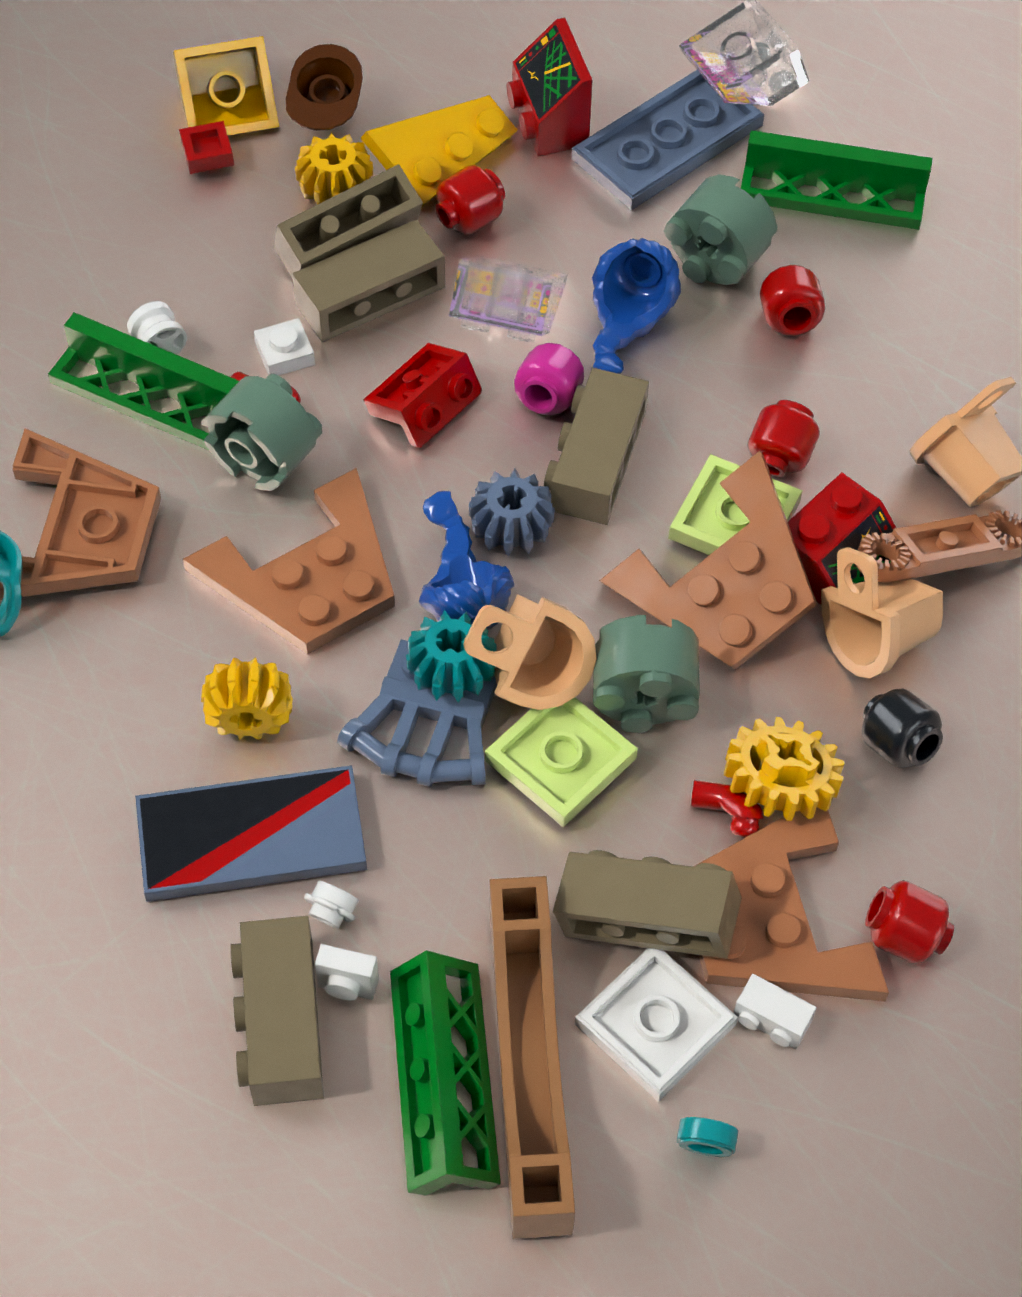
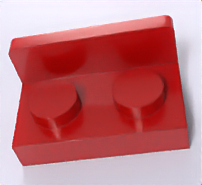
M427 343L365 397L363 401L371 416L402 425L410 445L421 448L481 394L482 388L467 353Z

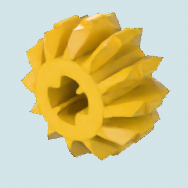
M331 132L328 139L324 140L313 136L310 146L300 147L299 159L296 160L295 174L296 180L301 187V192L305 199H314L317 205L373 176V162L370 161V155H368L364 143H354L350 134L340 139L335 138Z
M256 657L250 662H242L238 658H233L230 665L223 663L215 664L213 672L205 676V684L202 685L201 702H203L205 724L217 727L218 734L220 735L235 734L238 740H241L244 736H252L257 740H261L263 733L278 734L281 725L289 723V714L292 713L293 696H291L289 674L278 671L276 663H258Z

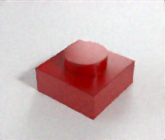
M224 121L179 129L181 144L190 174L234 166L233 152Z

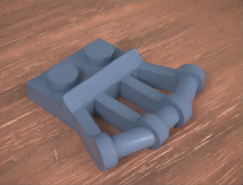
M401 639L388 674L383 679L380 695L358 718L351 719L343 727L337 739L338 745L348 752L356 750L381 768V774L396 777L397 773L417 778V784L431 787L435 782L471 780L472 785H486L481 731L497 687L495 676L492 677L491 681H483V688L479 696L464 690L463 697L459 703L452 693H445L436 701L434 695H432V688L418 691L417 685L414 682V675L409 674L406 666V655L409 653L408 641ZM393 710L401 711L402 714L391 743L386 746L371 735L376 727ZM419 716L438 721L427 752L423 757L405 753ZM454 726L467 729L470 759L442 760Z

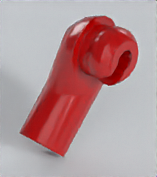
M694 780L691 807L725 811L732 815L730 829L735 835L747 837L759 830V819H764L762 807L758 803L751 807L745 806L744 802L747 796L745 792L732 793L730 790L731 785Z

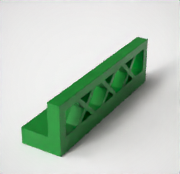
M751 130L741 189L745 190L753 198L760 193L770 207L919 230L933 158ZM752 177L770 179L777 186L770 190L751 187ZM804 185L815 186L822 193L815 197L805 196L798 188ZM849 192L861 193L867 201L861 204L850 203L843 195ZM894 199L914 202L913 212L895 210L888 202Z
M73 312L63 325L68 349L48 373L50 383L209 451L204 442L209 433L193 427L191 420L207 416L239 381ZM78 360L95 366L98 371L97 374L81 378L68 374ZM128 380L137 384L139 388L137 392L117 395L109 391L108 385ZM169 397L178 401L181 408L160 413L151 409L149 402Z
M426 950L390 971L408 1193L427 1196L452 1183L491 1189L500 1185L501 1180L479 966L473 962ZM446 975L460 978L462 997L460 1003L456 1001L447 989ZM453 1026L456 1027L466 1041L467 1055L465 1057L461 1055L452 1043L451 1028ZM459 1080L471 1095L473 1110L468 1113L457 1098L456 1084ZM464 1137H466L477 1152L478 1168L464 1166L461 1142Z

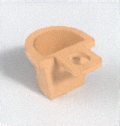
M1012 377L994 381L958 412L945 415L926 431L909 450L916 464L926 462L969 507H975L990 499L1022 475V457L995 416L997 412L992 404L1015 386L1016 382Z
M849 547L838 551V588L830 586L821 589L824 630L833 653L843 667L858 677L870 679L891 670L900 655L937 635L942 626L943 591L913 579L890 583L879 582L877 562L872 556ZM853 563L861 569L864 575V582L853 584L850 574Z
M517 594L509 612L493 605L483 606L479 610L463 643L467 654L495 666L494 676L497 687L494 693L496 696L519 706L537 710L562 706L578 696L590 681L597 660L595 640L585 622L566 607L544 597L541 598L539 603H536ZM493 623H503L494 640L497 645V651H490L484 648L481 637L486 627Z

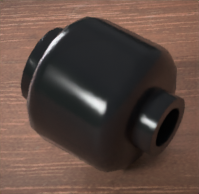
M904 688L894 689L885 694L875 696L864 709L862 725L864 742L898 768L919 766L927 763L934 757L942 744V721L939 713Z

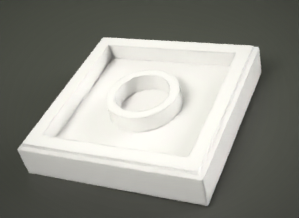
M647 948L575 1017V1025L659 1102L736 1026L738 1017L666 952Z

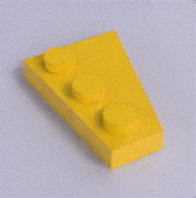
M487 95L368 130L360 139L386 170L398 164L401 166L422 200L423 207L437 196V188L442 181L464 167L476 166L509 140L518 129L492 97Z

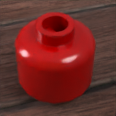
M475 165L464 167L442 181L437 188L438 204L435 206L437 217L446 228H454L464 235L476 233L496 220L503 211L504 187L497 175L487 168L483 169Z
M798 265L779 267L771 272L762 283L759 294L766 322L775 332L786 336L802 335L814 329L821 322L825 312V300L819 280L811 270Z
M780 400L777 404L766 406L761 410L748 440L747 447L752 456L759 451L762 452L771 476L784 477L786 472H800L809 463L820 435L818 424L813 419V412L806 406L791 400Z
M905 880L893 884L890 888L886 886L881 887L874 896L865 919V926L871 929V940L879 949L912 964L925 962L934 952L941 955L949 946L954 933V924L948 922V903L939 895Z

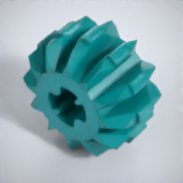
M444 610L439 622L424 617L423 623L420 625L421 630L411 631V636L408 639L409 653L406 655V666L409 674L414 675V682L417 685L418 691L432 688V695H434L436 701L443 694L452 693L458 703L463 697L464 690L479 696L483 688V681L492 680L495 666L474 658L465 651L463 643L472 626L471 618L467 611L459 619H451L446 610ZM486 628L481 637L482 645L487 650L497 651L494 638L488 637V629Z

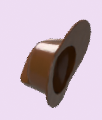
M323 44L305 50L296 59L291 71L286 95V112L292 121L303 128L319 131L339 127L353 117L358 106L363 80L362 65L356 55L345 47Z

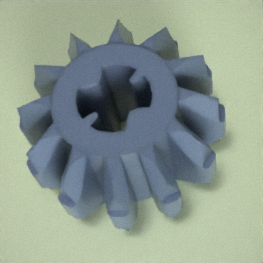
M514 468L510 477L504 478L494 471L490 478V483L478 482L475 496L471 497V502H469V516L471 517L472 531L475 534V538H485V545L488 551L502 545L507 556H509L514 547L519 546L529 554L531 548H533V541L545 543L549 527L554 522L555 508L552 507L553 503H551L549 486H538L539 481L535 474L522 479L516 468Z

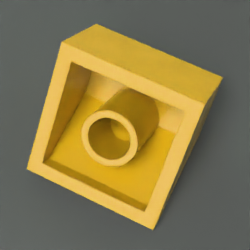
M263 36L173 51L180 95L188 127L224 121L227 135L279 127Z

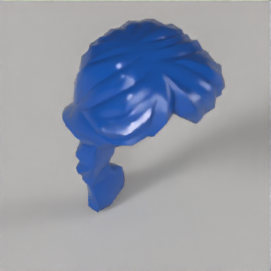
M632 238L627 242L620 243L606 251L599 258L598 265L592 276L594 286L593 302L598 311V318L603 329L600 330L593 344L595 352L593 368L621 374L624 370L623 361L615 352L618 349L627 347L637 337H644L649 334L654 325L664 318L670 308L675 305L681 293L679 267L671 251L656 241H648L644 238L639 240Z
M439 491L424 501L423 511L430 522L442 526L446 530V544L440 556L441 564L437 574L421 590L419 598L421 607L431 613L438 622L444 610H446L451 619H459L467 611L471 618V624H473L479 610L485 605H493L507 611L506 608L509 603L511 589L515 586L510 570L506 566L501 567L486 561H476L475 555L470 550L473 542L469 535L470 528L463 523L462 517L458 514L456 505L451 498V492ZM493 623L486 628L490 630L498 623Z

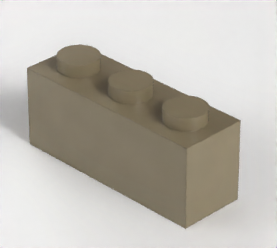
M398 164L278 224L273 247L292 277V273L338 254L350 246L358 245L386 233L391 228L400 227L413 220H418L423 202Z
M416 219L400 227L391 228L386 233L361 244L350 246L338 254L292 273L295 305L321 342H325L445 288V256Z
M592 367L586 386H577L571 408V413L575 414L572 423L564 422L558 441V451H562L559 461L551 460L549 462L544 479V486H549L551 491V503H553L552 507L555 508L556 513L608 525L646 413L649 381Z
M593 850L588 854L569 852L553 913L565 937L728 959L742 897L733 871H727L715 864L701 863L693 867L671 864L665 859L652 856L644 857L642 860L619 858L603 850Z
M309 916L240 922L241 943L231 944L233 978H243L244 996L233 998L236 1032L246 1031L247 1044L246 1051L236 1052L239 1087L249 1086L254 1106L324 1099L313 943Z

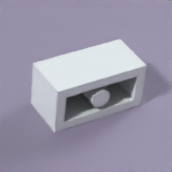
M752 973L736 1002L734 1014L738 1017L739 1023L751 1030L759 1029L770 1035L771 1040L783 1047L791 1046L797 1050L813 1020L817 1007Z

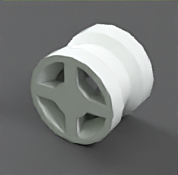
M161 301L146 303L136 309L129 317L127 327L131 336L176 355L185 347L187 341L186 332L178 322H175L174 313L166 303Z

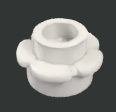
M318 881L312 895L305 894V900L313 905L309 915L329 926L339 929L343 920L352 922L356 918L352 913L359 900L334 885Z

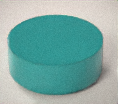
M685 1117L680 1119L676 1141L681 1148L693 1153L712 1157H729L735 1153L739 1131L734 1126L721 1121L700 1117Z

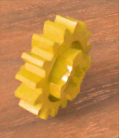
M781 717L775 718L773 726H768L759 718L755 720L752 730L741 726L736 739L730 740L725 757L727 762L724 776L733 778L730 786L732 793L745 792L747 794L744 802L745 806L751 807L760 803L764 806L763 811L766 817H770L775 810L783 812L786 821L793 820L795 811H800L806 818L812 819L817 807L827 811L830 808L832 799L838 796L844 778L841 776L844 760L834 758L837 746L835 744L822 745L820 741L823 732L817 730L808 734L803 731L804 723L801 721H797L793 728L785 726Z

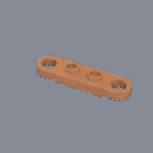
M996 510L995 513L991 512L989 515L982 517L973 514L895 528L892 533H881V535H878L875 532L872 535H865L857 551L868 554L875 560L877 555L889 559H885L884 563H881V557L876 560L878 581L886 583L1022 557V518L1020 520L1017 519L1019 515L1016 513L1010 516V511L1005 510L1002 514L1001 510Z

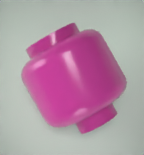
M545 343L538 345L528 353L514 378L515 392L519 400L531 411L548 416L561 414L572 404L577 386L583 384L584 367L578 356L560 344Z

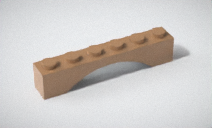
M547 876L490 879L489 910L512 1239L573 1235L575 1204L559 1061Z

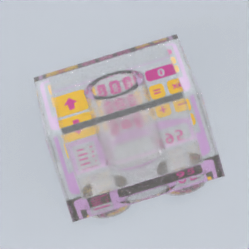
M757 0L744 1L679 45L683 54L724 103L773 106L809 82L798 46Z
M480 255L459 259L449 316L462 319L461 327L466 329L489 332V327L492 325L508 329L507 337L535 342L536 335L543 336L550 332L568 274Z

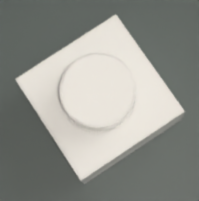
M299 318L254 331L255 344L268 375L276 374L279 376L315 365L314 351Z
M321 944L315 961L318 987L324 988L329 995L342 1000L351 1001L356 1000L357 997L373 1000L379 981L377 957Z

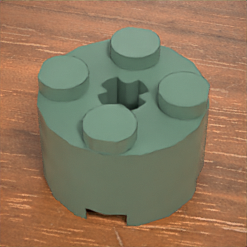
M718 174L706 178L667 222L664 228L665 236L671 242L672 248L683 262L682 269L684 274L696 283H704L706 280L722 285L738 283L769 248L772 237L777 232L774 212L760 193L753 198L745 190L735 186L740 180L736 177Z
M269 374L266 379L259 376H245L224 396L201 423V425L208 427L209 434L204 439V442L214 458L234 477L240 471H243L248 476L258 480L254 488L273 491L286 480L315 447L316 440L322 434V424L312 414L306 412L304 407L292 396L293 391L290 384L276 374Z
M636 615L617 619L600 629V639L595 644L597 660L593 670V705L601 713L614 720L621 721L622 730L632 733L648 732L654 724L675 720H690L696 717L699 711L700 696L699 639L692 628L675 619H672V628L663 625L646 624V615Z

